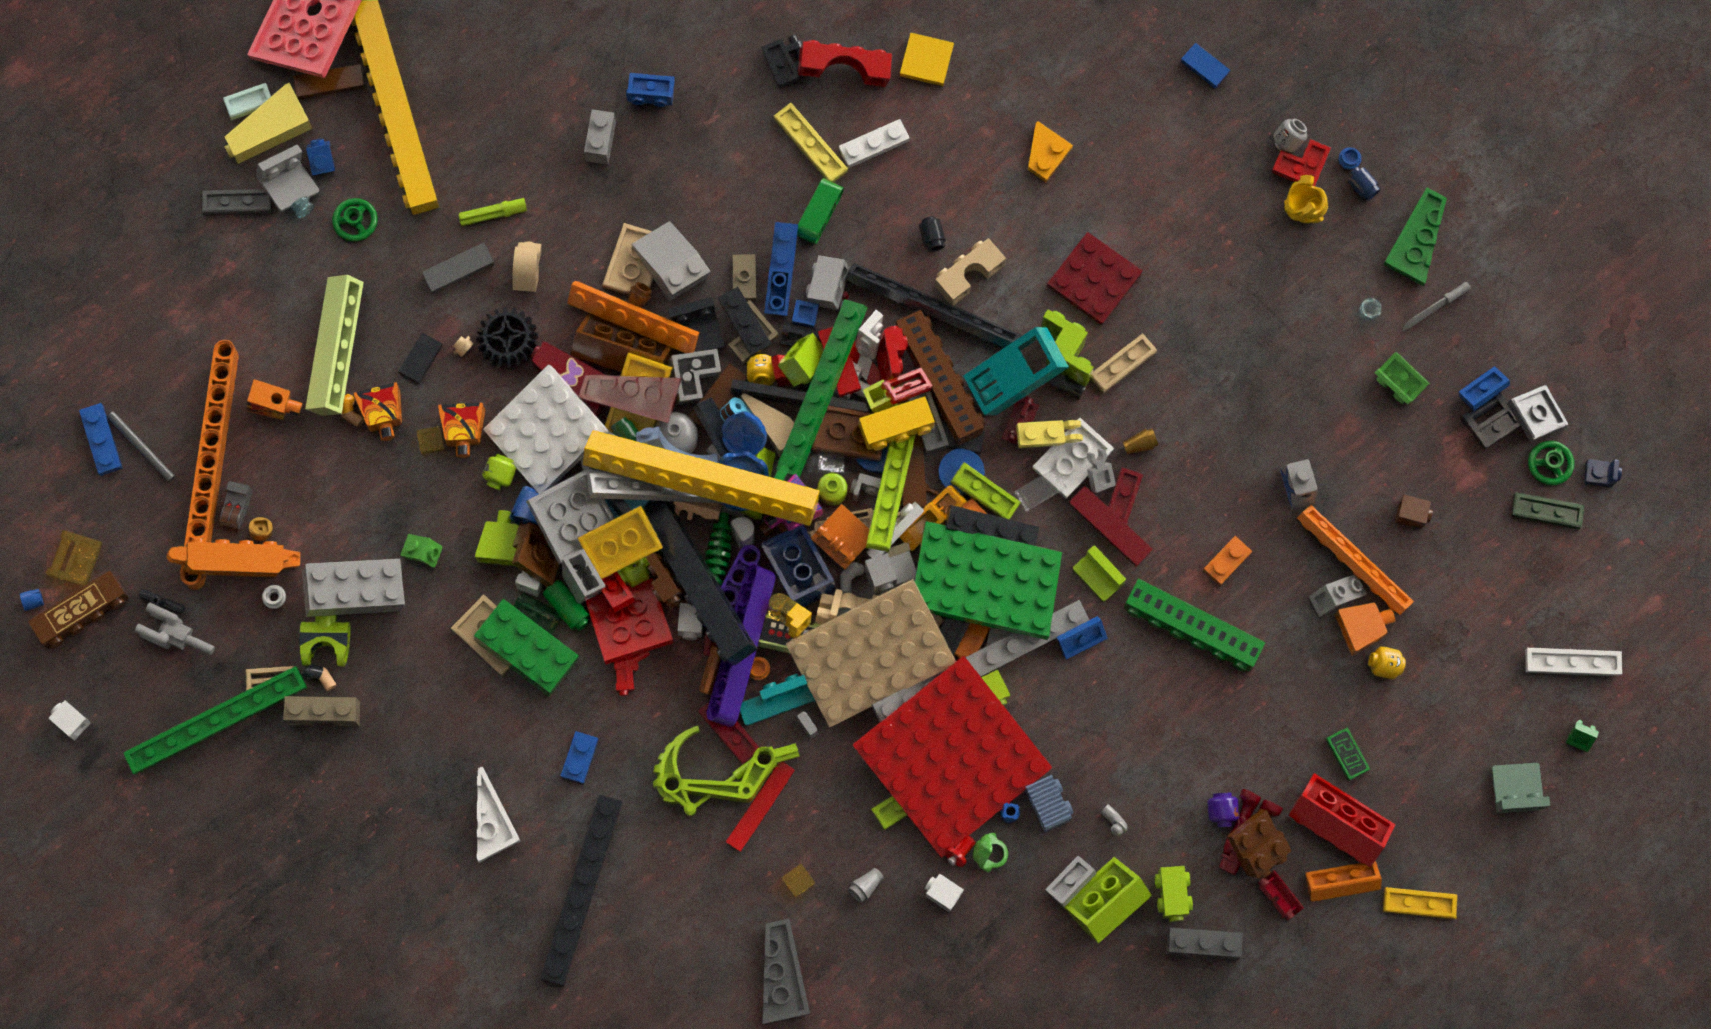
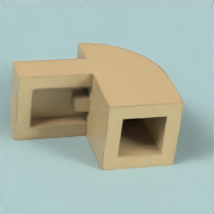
M519 242L518 247H515L513 290L536 292L539 280V260L542 252L541 244Z

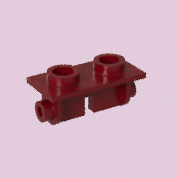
M1025 396V399L1015 403L1001 439L1018 445L1016 425L1017 423L1034 421L1040 406L1033 403L1034 399Z
M1275 870L1257 882L1260 886L1259 890H1262L1268 899L1274 903L1273 905L1282 915V919L1285 917L1288 921L1304 909Z

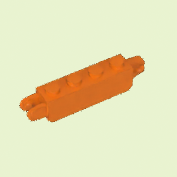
M196 538L191 539V542H187L185 547L175 546L170 548L166 554V560L172 564L185 565V571L192 575L276 577L282 569L299 568L300 552L283 549L284 545H277V542L265 541L261 545L253 544V541L242 540L239 541V544H235L225 539L209 543L205 539Z

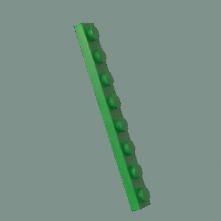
M844 299L776 467L777 471L780 465H784L790 468L787 475L793 476L797 474L800 478L868 309L865 305Z
M295 666L123 752L132 773L136 775L285 700V696L291 697L307 689V686L298 667Z

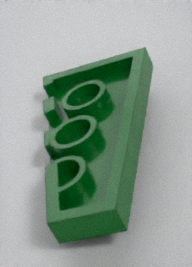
M1429 188L1425 189L1383 265L1422 286L1425 285L1447 200L1446 197Z

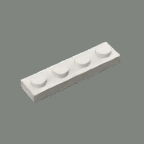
M1525 649L1526 673L1597 676L1622 675V651Z

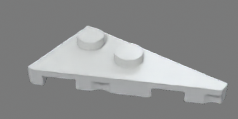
M483 766L478 768L477 860L479 863L520 842Z

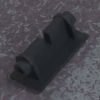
M785 322L782 328L780 344L792 347L797 340L811 333H814L820 341L818 331L821 330Z

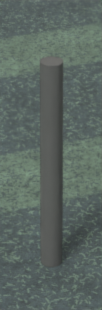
M111 412L107 416L113 425L168 483L175 479L176 476L115 412Z

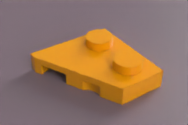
M1037 121L1028 170L1044 182H1047L1072 150L1073 145Z

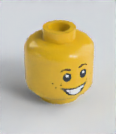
M758 354L749 359L747 362V379L749 382L768 386L774 384L776 380L771 356Z
M1380 646L1375 652L1370 654L1368 665L1371 666V671L1375 676L1395 679L1405 669V658L1402 657L1399 650Z

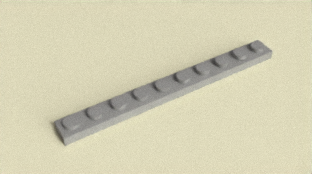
M1080 600L1053 613L1048 640L1013 633L967 656L966 659L978 674L982 676L1089 621V618ZM940 673L872 704L871 706L879 722Z

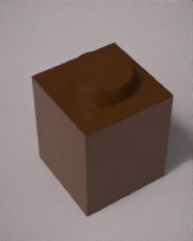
M1403 495L1399 501L1395 522L1422 529L1426 523H1430L1432 518L1431 501Z

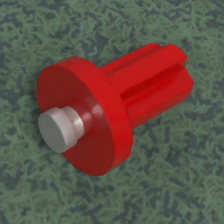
M966 836L955 848L948 847L945 853L949 864L963 867L966 864L965 856L975 845V840L970 836Z

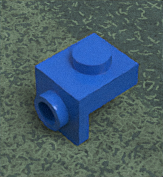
M324 139L310 141L311 144L307 145L306 150L312 175L335 171L330 141L324 142Z

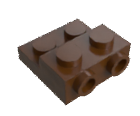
M531 522L519 526L512 545L516 548L512 564L546 587L553 585L559 563L540 527Z
M653 553L646 558L650 563L647 567L652 575L659 577L651 582L655 588L652 592L659 602L663 601L668 607L673 606L674 609L680 608V603L687 602L684 597L686 592L683 587L680 588L673 578L675 573L665 565L662 560L663 556Z
M1263 809L1259 810L1227 836L1246 876L1262 879L1270 875V868L1286 862L1288 859L1286 855L1292 851L1283 832L1276 830L1267 810Z

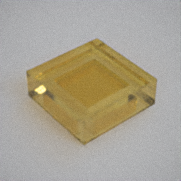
M440 426L416 430L421 454L444 450Z
M802 864L782 877V880L795 898L815 884Z

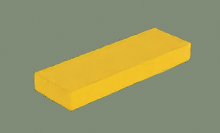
M1384 888L1383 912L1456 919L1457 894Z

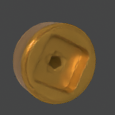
M258 517L249 523V535L254 540L265 541L271 537L273 526L270 520Z

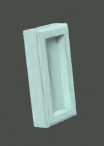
M263 83L223 99L231 120L253 113L271 97L267 84Z

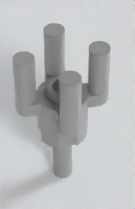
M152 603L147 605L146 611L151 613L150 616L163 621L159 631L156 632L141 624H138L135 628V633L140 634L141 638L165 649H169L173 645L183 650L185 646L190 645L209 655H212L215 646L191 636L193 629L184 625L183 621L176 614Z

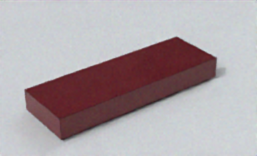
M1121 467L1108 508L1127 525L1144 474Z
M709 702L698 710V713L743 765L753 757L755 751L760 747L738 722L732 727H727L707 718Z

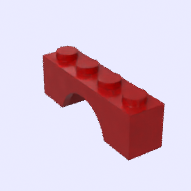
M816 40L803 41L799 51L798 75L820 78L828 67L835 64H845L851 66L860 74L864 84L886 87L891 75L892 54L880 49L870 51L864 50V48L859 46L849 48L842 47V45L837 43L827 45L820 44Z

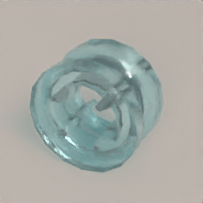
M307 196L297 199L291 205V209L296 211L295 215L297 218L308 215L314 209V205L309 203L310 199Z
M1374 298L1365 299L1359 307V313L1365 320L1376 319L1382 310L1380 302ZM1368 304H1371V307H1375L1373 314H1369L1370 311L1366 312L1365 309Z

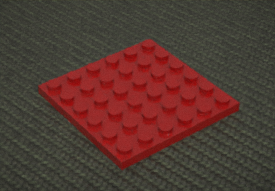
M964 655L852 744L854 749L941 858L946 855L945 850L948 847H956L963 838L972 834L999 812L1005 803H1010L1026 790V786L1033 784L1052 769V766Z

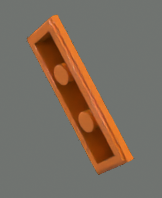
M1376 861L1371 868L1365 864L1358 863L1305 872L1311 901L1377 891L1381 889L1382 878Z

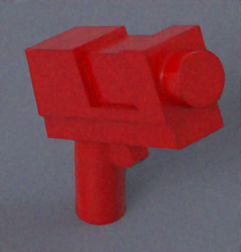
M648 651L614 662L617 676L616 691L619 693V696H629L630 691H635L633 671L639 670L638 662L650 655Z

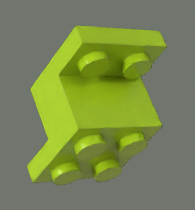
M1047 310L1043 316L1041 327L1048 328L1069 366L1061 374L1064 376L1069 375L1068 378L1083 386H1087L1094 367L1091 366L1090 361L1084 357L1078 358V355L1085 345L1088 332L1085 331L1082 325L1067 321L1060 312ZM1047 358L1046 365H1049L1050 361Z

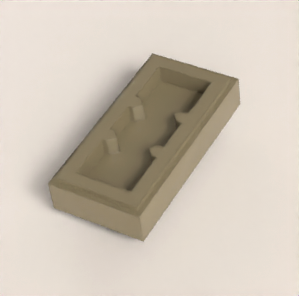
M755 254L732 255L733 289L739 287L746 301L756 300Z

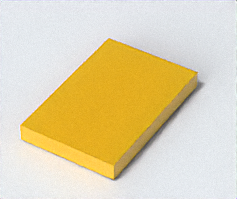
M642 506L578 537L582 548L601 579L663 548Z

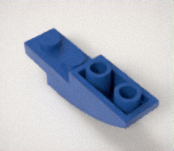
M775 222L764 313L788 315L798 224Z

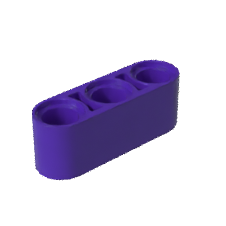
M746 545L740 550L721 586L725 595L732 594L735 597V600L731 602L734 610L742 582H735L733 577L739 573L744 575L748 566L751 564L759 566L761 562L760 551L754 545ZM752 553L756 555V559L753 562H746L744 556Z

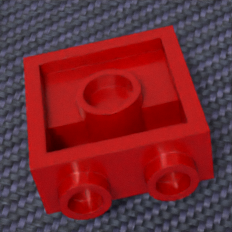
M898 326L887 327L879 337L880 342L876 359L880 380L888 381L898 377L903 371L901 358L908 348L907 337L903 336L902 328Z

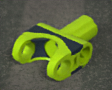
M337 615L315 616V622H301L299 644L302 665H311L314 653L321 646H331L335 649V654H337V665L345 666L350 649V623L337 622Z

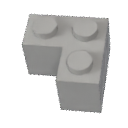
M717 349L673 355L668 359L669 366L673 367L671 378H682L675 400L676 405L699 402L703 398L699 379L717 376L721 372Z
M909 551L890 558L888 553L865 561V574L873 595L880 596L915 579L916 568Z

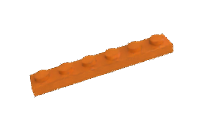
M574 281L571 284L567 304L681 352L693 353L695 351L699 332L578 281Z
M1312 505L1298 516L1297 519L1302 523L1303 527L1311 531L1322 545L1328 547L1340 562L1345 563L1357 578L1362 579L1374 594L1379 595L1391 610L1401 615L1414 602Z

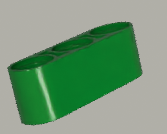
M825 178L821 180L798 223V237L815 245L817 244L841 199L844 187Z

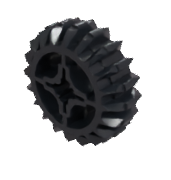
M507 307L503 308V313H499V310L495 309V316L487 313L488 322L481 320L480 324L483 328H477V334L480 336L476 337V342L480 344L478 350L483 352V358H490L489 363L491 365L498 361L499 368H502L504 363H506L508 369H511V363L513 362L519 367L521 365L519 360L521 359L528 362L526 354L532 355L534 351L532 348L538 346V342L535 340L539 338L538 333L534 332L537 329L536 324H531L532 318L530 316L525 318L526 314L524 311L517 315L516 308H513L511 313L508 312ZM510 323L521 326L525 332L512 329ZM502 324V327H501V329H500L499 331L493 332V333L491 334V332H492L498 325ZM507 330L510 335L508 340V346L506 344V341L504 340L507 335ZM524 341L523 345L513 352L514 346ZM495 343V346H502L505 353L494 350L489 344Z

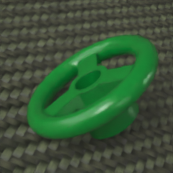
M351 198L340 203L332 217L335 232L341 238L352 242L368 238L375 231L378 222L375 208L368 201L360 198ZM345 208H347V209L344 211V216H340L341 212H342ZM366 209L371 216V223L367 230L362 225L363 213ZM353 216L358 217L355 221H352L351 218ZM340 224H349L356 227L359 234L351 235L344 232Z
M1544 441L1537 444L1531 450L1528 466L1531 474L1539 482L1546 485H1559L1567 481L1572 475L1574 457L1564 444L1557 441ZM1548 447L1555 448L1549 451L1543 459H1536L1537 454L1542 449ZM1563 454L1567 459V469L1564 474L1560 470L1564 463ZM1549 459H1553L1556 464H1551ZM1536 467H1546L1552 470L1556 478L1543 476Z

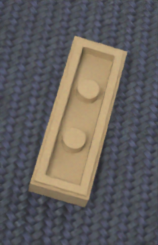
M1142 333L1094 370L1091 379L1104 394L1156 354L1157 349Z

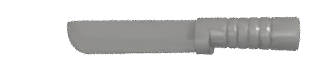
M1464 282L1451 292L1443 295L1441 300L1411 318L1404 325L1402 331L1411 328L1445 304L1451 303L1471 289L1470 285Z

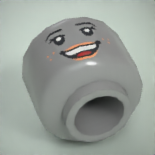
M1298 119L1283 121L1273 135L1276 142L1275 146L1280 151L1296 152L1307 139L1306 126Z

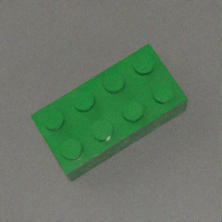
M504 599L501 600L474 635V641L548 697L551 696L573 668L579 657L578 654Z

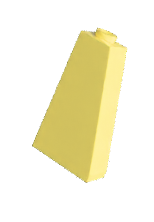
M290 83L285 84L225 136L228 145L224 147L229 157H235L238 164L312 129Z

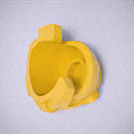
M1312 175L1300 176L1301 179L1293 183L1287 199L1284 201L1285 212L1294 221L1302 223L1322 222L1324 220L1322 216H1324L1328 209L1327 195L1323 189L1312 186L1314 183Z

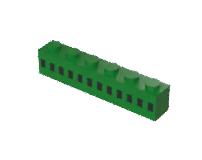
M1139 578L1124 606L1129 615L1135 618H1140L1141 616L1149 620L1148 623L1157 629L1162 627L1170 631L1169 634L1180 640L1184 638L1190 641L1194 648L1199 650L1206 649L1212 652L1211 655L1221 661L1226 659L1233 663V667L1243 672L1252 670L1266 643Z

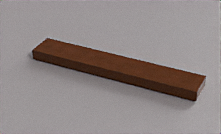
M916 377V378L911 379V380H909V381H906V382H903V383H901V384H898V385H896V388H897V387H900V386H902V385H904L905 383H908V382H910V381L913 382V381H915V380H918L919 377ZM908 400L897 403V405L908 402ZM918 434L915 436L903 489V508L908 503L912 505L914 502L922 509L927 505L923 442Z

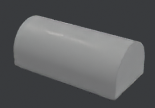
M738 517L732 520V535L740 549L746 545H754L755 537L752 521L746 517Z

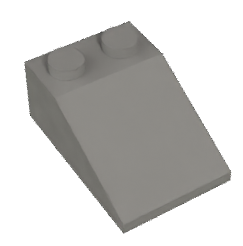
M670 221L631 244L668 301L673 300L706 280L711 272L699 253Z

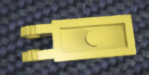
M1063 420L1017 423L1016 430L1019 448L1059 446L1065 443L1083 441L1082 434L1065 436L1064 429H1077L1081 427V421L1068 420L1063 422Z

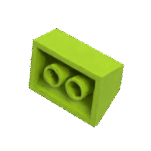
M1115 857L1097 871V874L1064 907L1080 927L1098 943L1152 896L1142 879Z

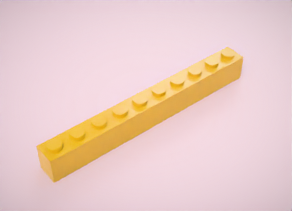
M363 0L351 23L352 26L357 25L359 32L355 33L358 46L363 45L364 52L360 53L364 66L369 65L370 72L366 74L370 86H375L376 93L372 94L376 107L381 106L382 113L378 115L382 127L386 126L388 133L384 134L387 146L393 147L394 154L390 156L394 168L398 167L400 174L396 175L399 187H404L406 195L402 196L406 209L411 208L413 215L439 208L378 0Z
M593 430L584 448V466L810 526L817 509L820 490Z

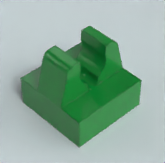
M1578 720L1567 736L1566 743L1588 752L1597 739L1599 731L1595 730V726L1587 727L1582 724L1583 721Z

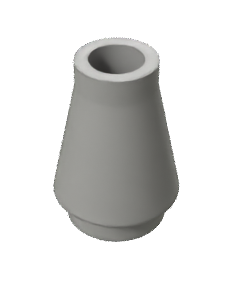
M873 868L870 872L851 882L848 890L858 902L867 901L880 881L884 879V876L878 869Z

